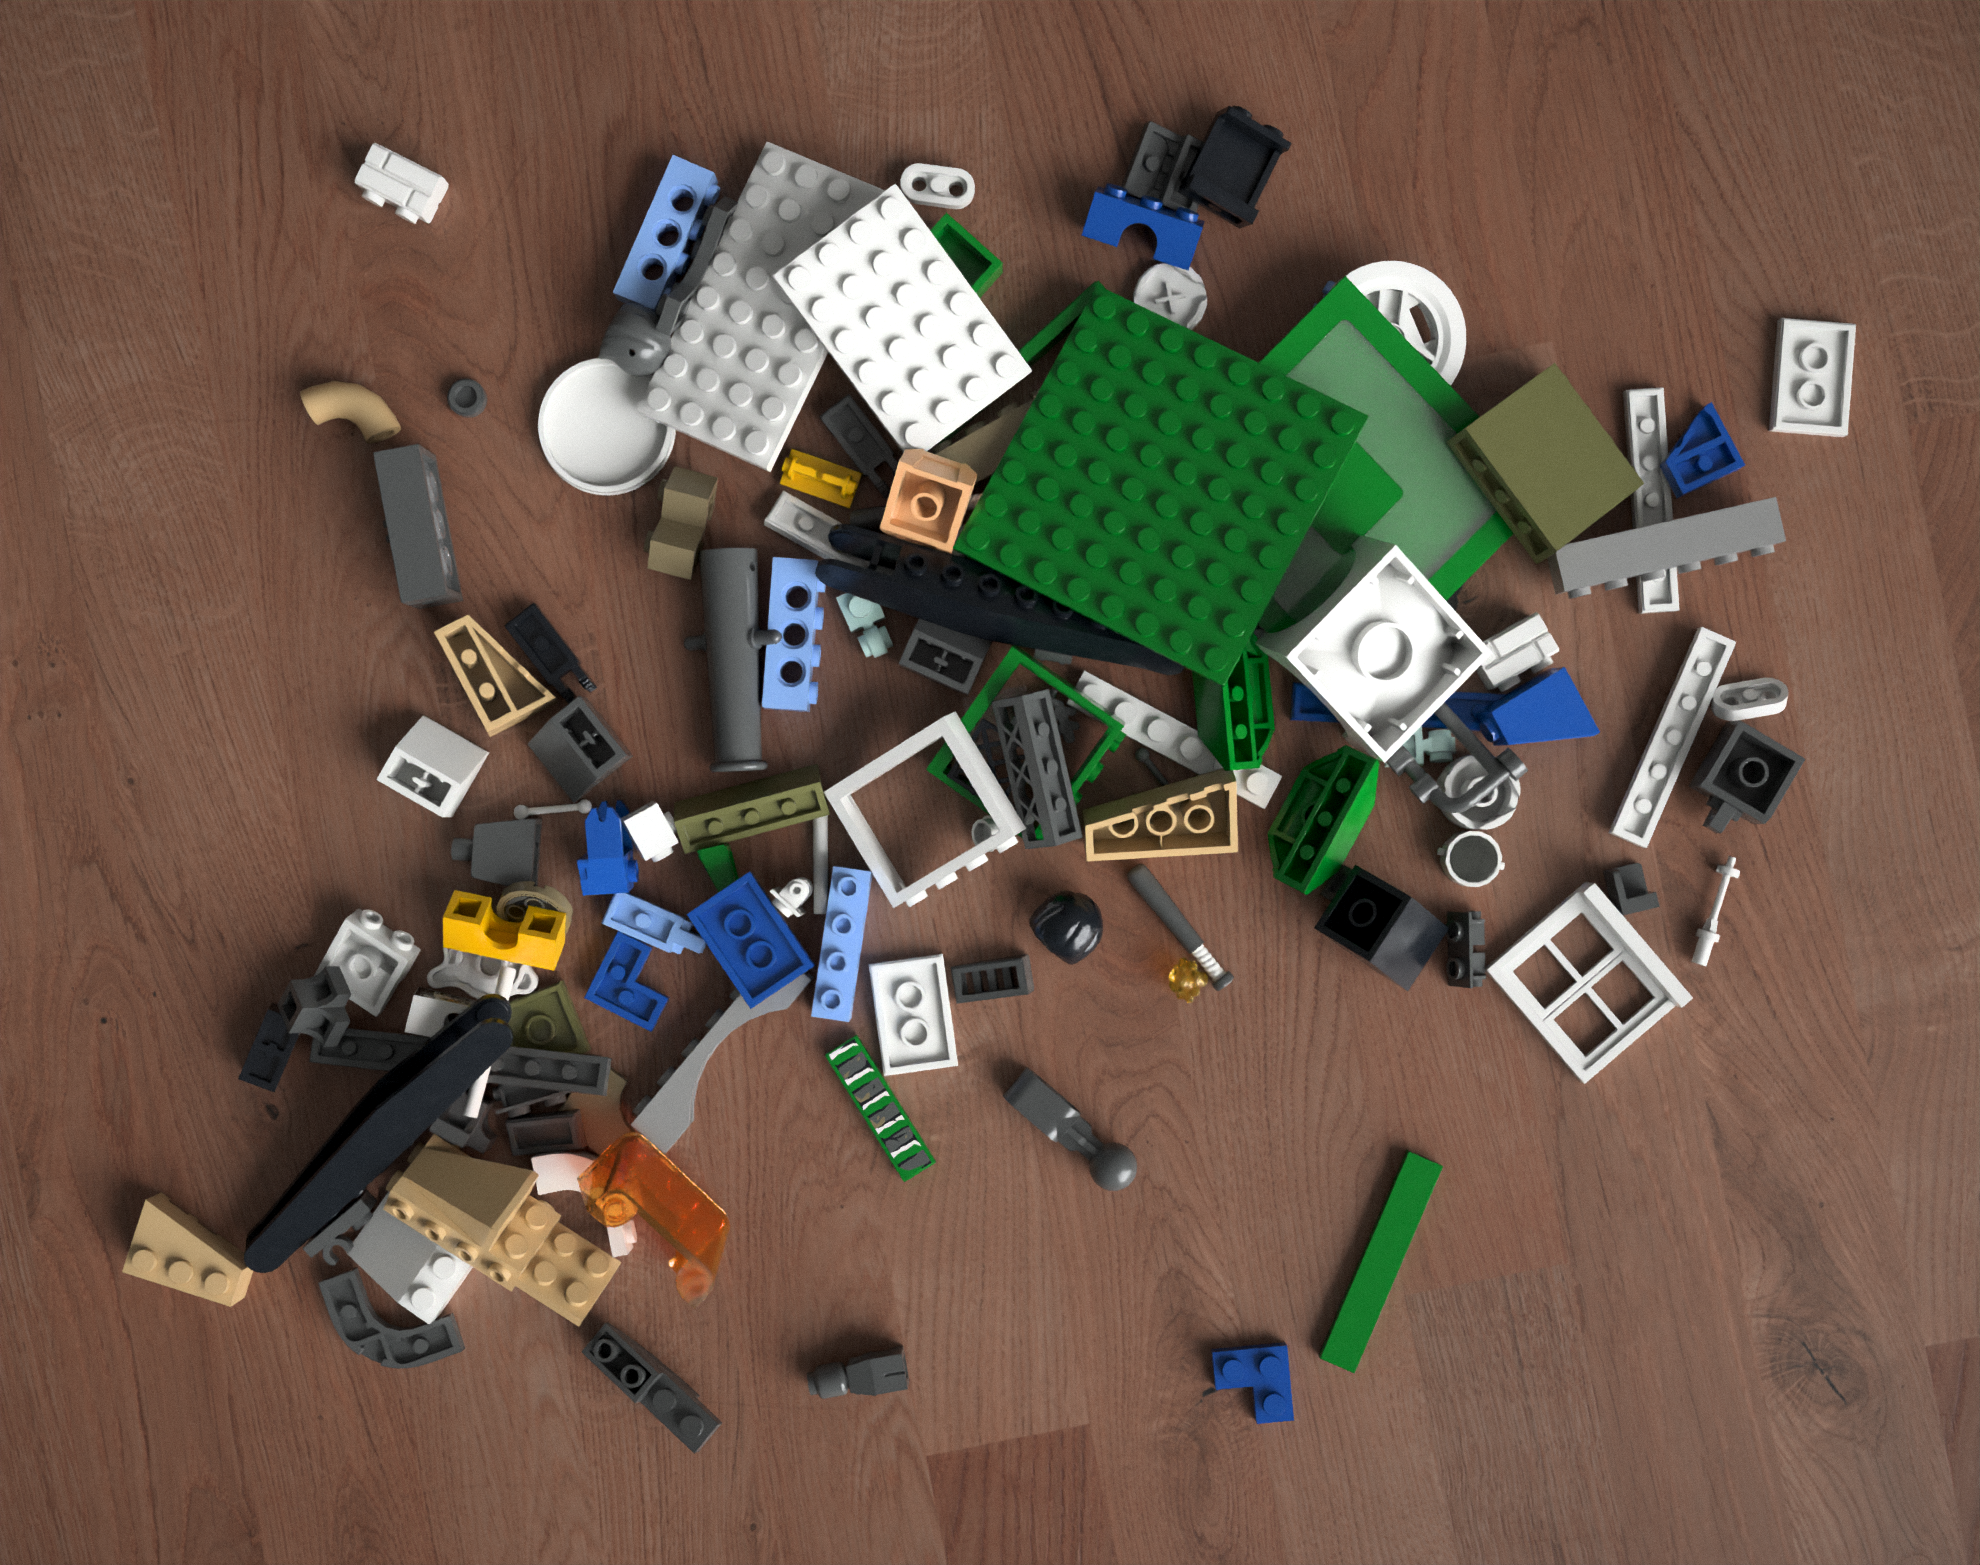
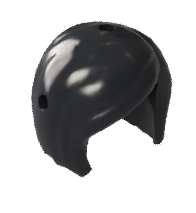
M1069 890L1057 892L1047 898L1029 919V926L1037 939L1056 957L1070 965L1078 963L1095 950L1102 939L1103 918L1101 911L1093 899L1086 894L1075 893Z

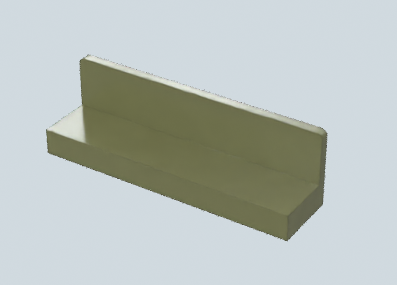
M818 764L674 803V824L685 854L830 815Z

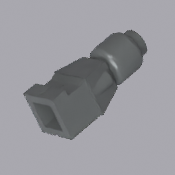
M904 1346L892 1347L882 1351H870L861 1356L852 1357L846 1366L843 1362L818 1365L814 1372L807 1373L810 1395L818 1394L822 1399L846 1395L848 1389H850V1393L856 1395L872 1396L907 1390L910 1381Z

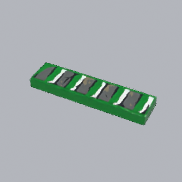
M857 1034L825 1054V1057L904 1182L936 1163V1159Z

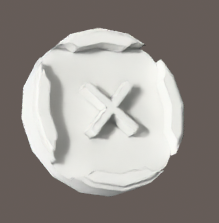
M1162 263L1148 268L1139 278L1133 292V302L1193 330L1203 317L1207 306V296L1202 278L1191 267H1189V270Z

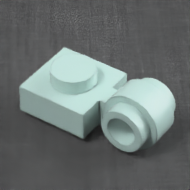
M849 593L836 597L851 633L864 628V635L857 638L866 658L872 655L874 658L888 653L887 649L894 646L885 625L880 628L874 625V623L885 619L880 604Z
M1419 727L1403 744L1420 766L1424 764V753L1430 756V762L1433 763L1453 761L1452 754L1456 753L1455 737H1451V731L1445 729L1429 731L1428 738L1423 740L1422 727Z

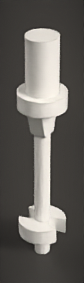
M1728 857L1726 866H1717L1716 872L1723 874L1710 917L1707 918L1702 929H1697L1695 936L1699 937L1691 961L1693 963L1706 966L1713 943H1718L1720 935L1716 934L1717 918L1730 877L1738 878L1740 874L1739 870L1733 868L1736 861L1734 857Z

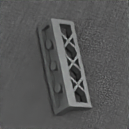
M1049 689L992 701L1016 811L1026 827L1025 830L1021 831L1025 849L1052 847L1082 838ZM1007 706L1014 707L1017 720L1015 726L1009 720ZM1018 745L1024 750V763L1018 759L1016 751ZM1026 782L1032 786L1034 794L1032 800L1026 794ZM1035 819L1041 825L1043 838H1036L1033 825Z

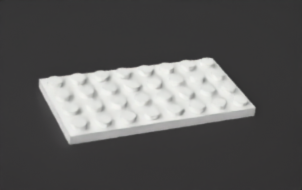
M766 142L741 193L734 214L729 218L722 233L724 235L719 246L716 248L706 274L697 292H694L690 298V305L685 313V319L673 333L669 356L665 359L662 367L655 371L636 411L643 416L771 472L828 354V351L772 276L886 190Z

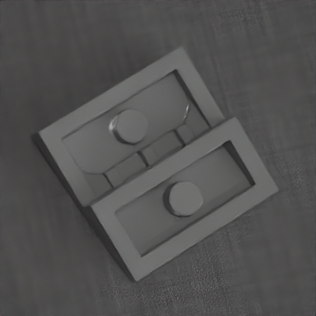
M1151 121L1145 123L1121 187L1128 190L1126 195L1140 200L1142 195L1151 196L1163 201L1162 207L1177 211L1178 207H1183L1197 212L1199 204L1177 191L1202 141L1189 134L1182 137Z

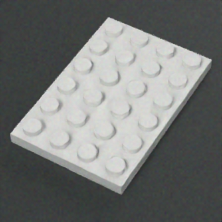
M896 183L772 276L903 453L905 449H924L928 451L1032 372V369Z

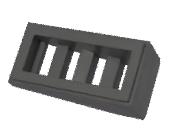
M1028 954L951 967L956 1004L1028 995L1034 991ZM1012 966H1016L1019 985L1014 986ZM997 968H1002L1004 988H999ZM982 970H986L989 990L985 991L981 975ZM972 972L975 990L973 993L968 991L966 973Z

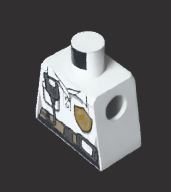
M418 987L413 995L404 1032L432 1037L450 1022L448 1014L462 1013L475 1000Z

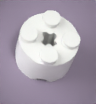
M1467 755L1457 758L1448 764L1438 777L1436 783L1448 797L1458 798L1489 773L1473 755ZM1509 776L1482 800L1464 812L1449 813L1442 811V813L1449 821L1460 828L1473 830L1496 828L1508 821L1516 810L1521 789L1519 779L1515 781Z

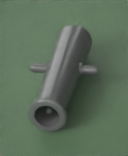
M719 548L702 550L698 554L705 632L703 635L686 637L684 647L689 651L704 650L706 652L715 763L710 764L709 770L711 772L765 770L768 767V763L762 761L760 648L762 645L779 643L782 635L776 629L760 630L757 549Z

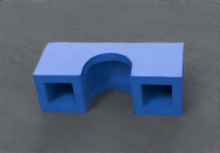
M1107 183L1105 188L1097 187L1082 236L1117 247L1126 227L1131 224L1142 223L1149 226L1157 237V247L1153 259L1189 270L1205 222L1198 219L1199 214L1183 207H1178L1177 211L1162 207L1163 201L1151 196L1142 195L1141 200L1127 196V189Z

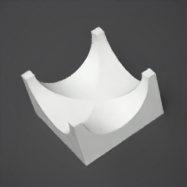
M1361 535L1351 545L1356 551L1354 564L1336 591L1315 611L1295 625L1275 633L1265 632L1256 642V645L1265 654L1289 670L1320 699L1345 729L1342 736L1351 746L1385 763L1492 652L1396 545Z

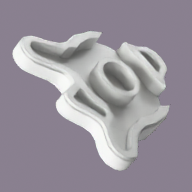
M443 948L444 961L439 966L431 969L427 975L428 984L432 988L457 987L477 999L484 995L495 993L501 967L516 970L510 996L530 994L537 988L539 982L538 975L532 969V966Z

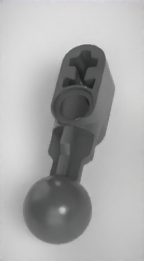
M1026 1067L1003 1094L1005 1100L1051 1140L1061 1143L1069 1151H1078L1090 1161V1175L1099 1187L1108 1191H1119L1128 1187L1133 1182L1137 1173V1160L1133 1152L1127 1146L1120 1143L1111 1142L1104 1144L1092 1134L1091 1125L1080 1116L1081 1113L1041 1077Z

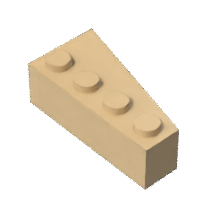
M1223 768L1082 810L1086 861L1238 852L1237 785L1233 770L1225 771Z

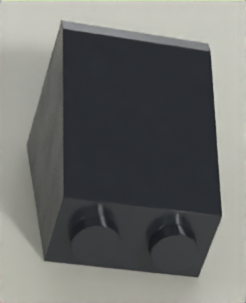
M1357 865L1353 867L1314 927V929L1377 973L1409 991L1449 929L1414 898Z

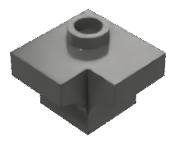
M325 966L319 974L311 978L290 980L277 1006L289 1034H308L316 1038L322 1047H337L351 1022L345 1005L352 994L340 966Z
M468 1088L460 1098L440 1115L431 1125L429 1131L440 1136L450 1144L460 1146L461 1148L467 1145L484 1154L492 1148L498 1137L491 1130L488 1123V1115L495 1100L483 1094L478 1117L464 1116L462 1113L469 1091Z

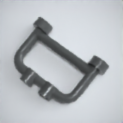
M1445 702L1434 714L1489 774L1462 796L1450 798L1441 790L1434 779L1422 769L1403 745L1386 761L1387 765L1398 777L1406 772L1414 781L1409 786V789L1422 804L1430 799L1439 809L1449 813H1460L1470 809L1509 776L1517 781L1528 772L1524 763L1510 748H1507L1495 758Z

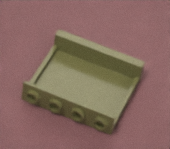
M1555 363L1446 442L1536 564L1556 553L1644 484L1634 467L1615 445L1612 437L1607 434L1592 414L1588 405L1584 403L1569 383L1568 378Z

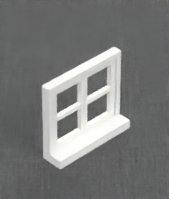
M1584 882L1485 967L1488 975L1583 1084L1589 1081L1675 1006L1682 1008L1693 999L1690 993L1600 888L1591 882ZM1580 913L1583 914L1612 948L1609 953L1582 976L1550 940ZM1543 945L1575 981L1544 1008L1513 973L1518 966ZM1621 961L1624 962L1653 996L1623 1023L1619 1021L1591 988ZM1584 993L1615 1027V1030L1585 1056L1554 1021L1560 1013Z

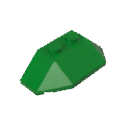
M1254 633L1225 687L1192 671L1198 737L1225 771L1260 768L1262 756L1267 750L1275 731L1268 655L1256 645L1259 639Z
M1344 745L1337 749V752L1326 755L1302 768L1267 833L1273 864V878L1308 895L1340 870L1375 805L1379 761Z

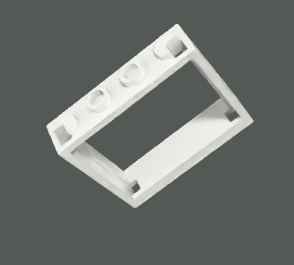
M956 711L940 718L824 791L825 796L893 908L903 902H906L908 907L915 905L928 897L925 889L936 884L940 890L958 879L955 871L966 866L970 872L988 861L985 853L995 847L1000 854L1017 844L1018 840L1015 835L1026 829ZM943 737L998 827L999 832L906 887L851 794Z

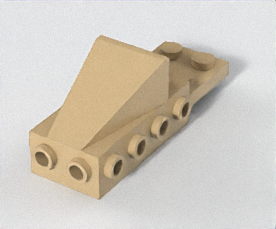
M436 1134L430 1138L426 1145L420 1142L407 1160L410 1166L404 1173L398 1170L387 1184L386 1190L390 1193L383 1210L512 1292L515 1286L579 1327L619 1268L621 1262L559 1223L561 1215L548 1202L537 1200L530 1195L539 1177V1174L536 1172L471 1158L460 1151L458 1146L446 1142Z

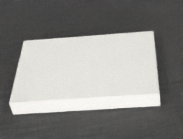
M1781 318L1777 321L1769 431L1845 437L1848 435L1856 324Z
M943 954L869 964L884 1076L958 1066Z

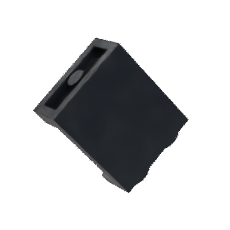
M1228 106L1216 113L1177 192L1239 229L1252 225L1259 212L1254 207L1280 155L1289 150L1291 142L1284 139L1283 132L1271 125L1263 126L1254 121L1252 114L1248 110L1240 106Z

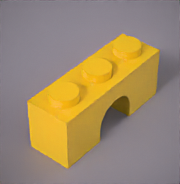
M454 890L443 915V948L555 971L565 944L566 913L528 906L523 921L509 922L501 919L493 912L491 897Z

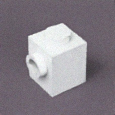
M654 801L621 818V822L640 857L645 861L652 858L653 862L662 860L672 854L674 851L671 847L679 843L675 836L677 830L674 818L669 811L663 814L659 805Z

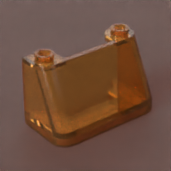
M636 1132L623 1134L577 1177L586 1210L601 1224L613 1228L624 1225L636 1213L675 1248V1257L669 1262V1265L677 1273L675 1280L677 1292L689 1305L696 1309L710 1295L714 1288L729 1235V1219L720 1206L645 1136Z

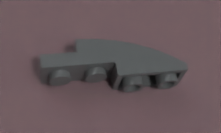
M605 1323L582 1350V1353L634 1403L641 1402L694 1454L701 1450L723 1423L698 1400L700 1395L653 1354L610 1323Z

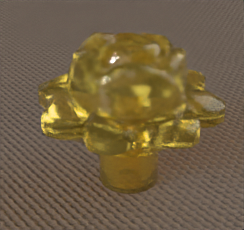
M1185 957L1180 958L1178 964H1175L1173 970L1169 973L1170 990L1176 993L1177 999H1184L1187 1003H1192L1194 996L1200 995V987H1205L1208 983L1207 974L1197 971V963L1195 961H1188Z

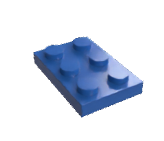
M751 871L686 914L750 1009L815 966Z

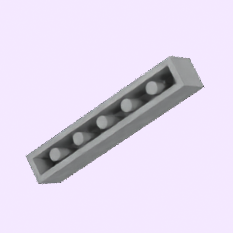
M1773 497L1566 544L1556 553L1549 556L1547 560L1555 595L1567 592L1568 598L1572 599L1592 594L1590 589L1592 586L1604 584L1605 591L1628 586L1627 579L1641 576L1642 582L1665 577L1663 570L1677 567L1678 574L1702 569L1700 564L1702 561L1714 559L1715 566L1738 561L1737 553L1750 551L1752 557L1775 552L1773 545L1785 542L1786 537L1777 498Z

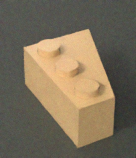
M469 615L434 631L490 737L557 704L556 697L543 687Z
M162 1192L145 1199L122 1270L123 1273L229 1307L245 1298L253 1271L244 1262L245 1253L219 1234L215 1235L198 1223L199 1220L192 1214H186L170 1202L171 1199Z

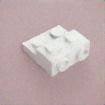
M358 908L345 918L315 975L319 974L325 966H340L352 994L349 999L377 1017L384 1011L398 984L406 978L421 949L414 945V938L409 933L402 930L392 931L383 925V918L379 913L369 909L362 911Z

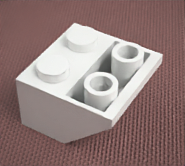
M423 715L395 746L376 780L441 817H453L490 752Z

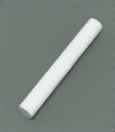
M828 815L813 819L814 914H826L829 899Z

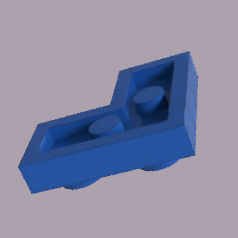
M618 931L584 998L652 1032L670 998L637 981L653 946Z
M1285 1342L1211 1349L1214 1386L1216 1390L1252 1387L1254 1414L1257 1424L1294 1421L1288 1349Z

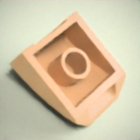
M905 449L897 465L880 530L888 536L952 554L953 546L957 540L978 474L966 463L962 464L927 452L924 449Z

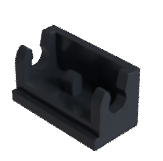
M271 1003L238 1078L271 1092H275L300 1034L288 1033L277 1004Z

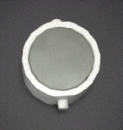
M1461 831L1453 834L1443 844V847L1437 850L1444 874L1452 882L1461 886L1480 887L1488 884L1498 875L1499 870H1503L1505 863L1501 862L1502 854L1498 844L1491 836L1480 831Z

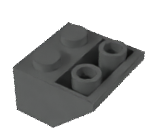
M919 619L898 664L904 669L968 697L993 641L956 632Z
M578 696L549 719L527 744L574 803L633 757L588 698Z

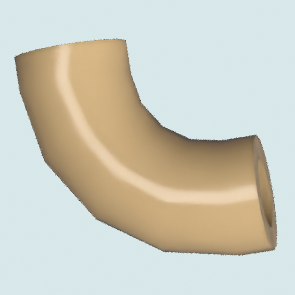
M331 381L300 391L303 404L316 425L336 418L347 419L357 425L369 444L386 440L401 430L396 416L382 397L360 384Z

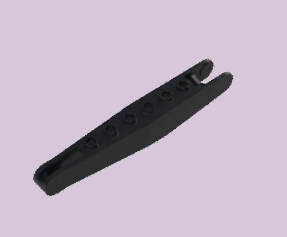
M841 523L832 526L828 534V540L837 550L870 561L869 567L864 568L829 558L819 561L815 570L819 581L829 587L963 634L994 642L1143 668L1165 675H1176L1184 669V666L977 561L850 524ZM879 565L894 570L893 575L878 572Z
M488 994L476 1000L371 1087L265 1216L247 1234L244 1262L250 1270L257 1273L274 1271L327 1222H333L347 1203L353 1198L359 1197L370 1182L383 1173L405 1149L409 1148L453 1102L460 1098L508 1050L513 1039V1032L508 1024L511 1019L512 1008L510 1002L505 997L499 994Z

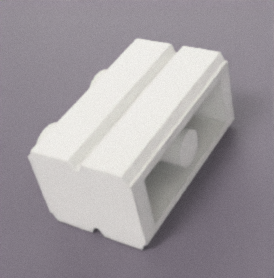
M377 143L372 144L365 158V163L362 164L354 182L364 191L361 195L364 199L379 207H382L384 202L396 207L395 214L413 224H416L418 219L428 224L432 221L438 209V204L441 203L449 185L441 175Z
M1535 612L1483 641L1492 654L1476 670L1488 690L1498 687L1503 692L1521 682L1518 675L1531 668L1532 672L1536 673L1551 665L1553 660L1550 656L1559 652V647L1548 632V628L1541 616Z

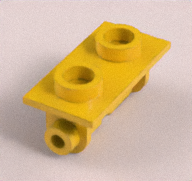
M791 449L789 457H786L782 466L783 475L779 484L850 509L862 473Z

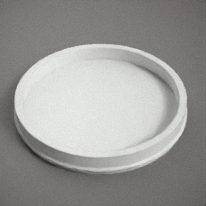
M595 358L570 367L552 383L540 407L538 433L541 447L548 463L564 481L587 493L610 496L636 490L659 473L672 452L676 430L643 416L636 411L653 377L652 374L642 377L633 376L621 369L612 360Z

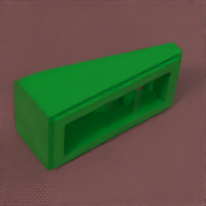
M722 844L697 851L698 857L718 893L739 879L731 845Z

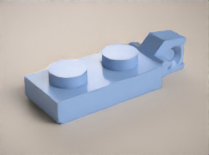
M630 893L613 894L601 922L608 927L668 953L675 952L681 954L685 947L700 954L703 953L706 946L701 935L691 931L693 923L686 920V917Z

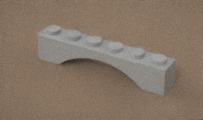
M806 971L752 1009L749 1008L737 988H735L729 996L734 1000L731 1006L725 1012L719 1008L705 1024L710 1031L701 1041L694 1037L682 1051L681 1055L686 1058L677 1070L670 1066L657 1081V1084L662 1087L653 1098L646 1095L632 1112L637 1118L631 1123V1126L666 1154L694 1121V1106L698 1083L707 1061L718 1045L733 1030L747 1021L769 1012L787 1009L814 977Z

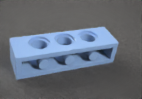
M672 155L613 290V294L619 301L623 303H637L656 312L663 294L669 295L677 276L685 274L690 262V255L687 254L693 241L696 242L698 238H701L705 226H702L703 216L710 204L715 205L720 193V187L717 186L718 180L714 172ZM682 197H690L694 200L692 207L687 211L675 209L676 202ZM675 231L679 233V236L673 245L664 246L660 244V239L665 232ZM653 265L663 266L664 270L660 278L656 280L646 279L645 274L649 267Z
M773 557L767 630L776 629L780 631L782 639L777 644L766 645L762 708L810 712V704H817L818 682H812L813 667H820L821 645L815 644L816 629L822 630L824 607H818V593H825L826 585L819 581L815 574L819 563L818 560ZM797 588L806 590L808 593L806 604L800 608L791 607L788 603L790 592ZM798 625L804 628L805 638L799 645H789L785 639L786 631L791 626ZM793 662L800 664L802 667L801 678L795 683H787L782 674L784 667Z
M838 865L833 866L811 1017L849 1022L852 1017L873 875L871 870Z

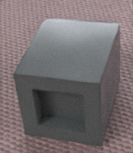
M1640 863L1603 870L1609 899L1623 916L1660 907L1657 893L1647 890Z

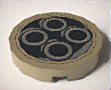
M522 881L512 883L503 890L496 907L498 917L509 922H521L524 919L528 906L566 913V935L572 922L573 909L567 898L555 888L545 885L543 889L534 886L535 882Z

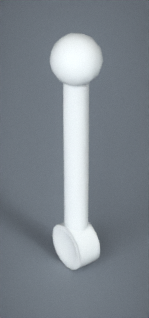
M582 799L576 804L528 808L525 805H518L514 809V816L522 820L527 819L529 815L579 811L582 814H586L591 811L592 804L589 800Z

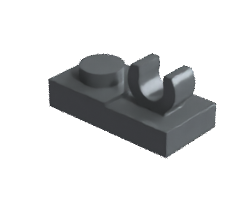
M366 1190L340 1212L333 1222L327 1223L305 1244L303 1250L312 1258L323 1249L324 1260L329 1265H335L339 1258L333 1253L332 1247L339 1245L347 1253L354 1247L352 1240L342 1234L350 1227L357 1231L373 1217L370 1210L377 1200Z

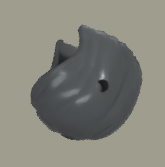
M626 303L618 309L602 339L598 358L612 360L621 369L633 376L651 375L662 367L665 359L669 356L671 335L668 336L656 330L660 316L656 315L655 311L637 303Z

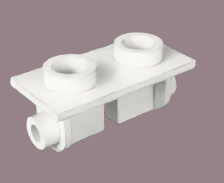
M800 877L791 880L783 889L780 887L773 888L770 893L776 898L772 903L785 916L789 917L794 914L796 917H800L806 913L801 906L812 895L813 884L809 879Z

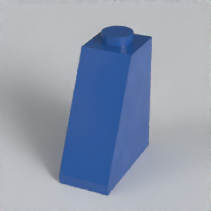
M1565 667L1545 670L1476 713L1481 722L1479 724L1481 733L1494 746L1591 737L1600 733Z

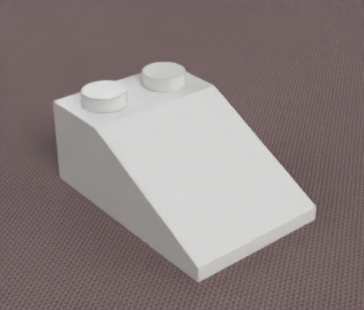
M388 1191L374 1211L373 1217L365 1224L354 1240V1247L347 1254L397 1303L427 1324H431L442 1313L473 1267L383 1210L390 1193Z

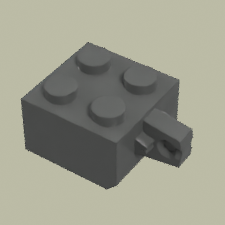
M1741 720L1726 722L1689 784V787L1709 798L1706 805L1710 806L1711 810L1702 826L1716 834H1720L1731 819L1737 822L1741 817L1752 824H1765L1774 814L1804 763L1805 758Z

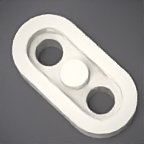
M916 163L907 167L900 179L902 193L908 201L914 204L962 209L971 203L975 194V184L972 176L967 171L959 168ZM924 181L926 188L923 191H916L912 187L914 182ZM958 185L962 187L963 193L959 196L951 195L949 190L952 186Z
M1759 678L1725 684L1716 688L1712 697L1711 710L1718 718L1726 721L1777 714L1786 707L1789 693L1788 688L1783 682L1774 678Z

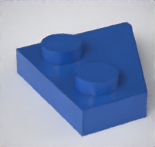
M1712 402L1705 405L1698 412L1660 464V468L1676 498L1708 485L1745 466Z

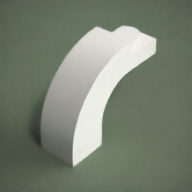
M569 1150L534 1155L531 1161L533 1171L539 1174L536 1181L538 1195L563 1190H574L588 1195L599 1205L604 1214L612 1256L628 1255L633 1249L632 1243L637 1242V1233L634 1221H628L627 1216L636 1214L640 1209V1204L635 1190L626 1176L614 1164L609 1163L603 1157L585 1150Z

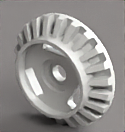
M1402 261L1375 262L1349 272L1346 277L1451 386L1463 363L1466 349V326L1460 305L1447 285L1425 268ZM1416 305L1422 311L1430 330L1431 340L1423 343L1409 310Z

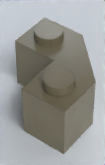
M674 466L669 479H662L657 500L663 502L661 518L655 531H648L644 542L643 550L649 553L647 569L691 580L699 563L698 552L703 550L705 544L702 542L707 520L711 521L718 477Z

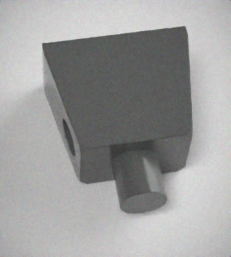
M542 819L475 824L473 839H453L451 848L452 860L472 861L471 877L505 886L516 882L532 881L535 882L534 886H538Z

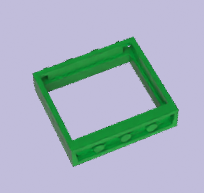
M1014 645L964 714L961 721L968 733L971 734L991 706V702L995 700L1019 664H1021L1109 726L1070 780L1075 805H1077L1083 797L1077 791L1084 781L1087 780L1092 784L1105 766L1099 761L1107 749L1114 753L1125 738L1126 734L1121 731L1125 722L1023 649ZM945 741L926 770L989 814L979 796L972 795L968 789L947 777L952 769L949 764L955 756ZM958 774L961 780L972 785L966 777ZM1039 824L1037 828L1034 826L1036 838H1043L1041 825ZM1018 833L1017 835L1022 838V833Z

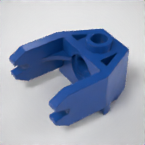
M617 800L615 810L612 806L609 807L607 801H602L598 809L597 807L591 809L585 820L587 853L577 860L583 896L628 893L634 888V882L639 880L638 862L633 860V842L621 822V818L630 813L623 800Z

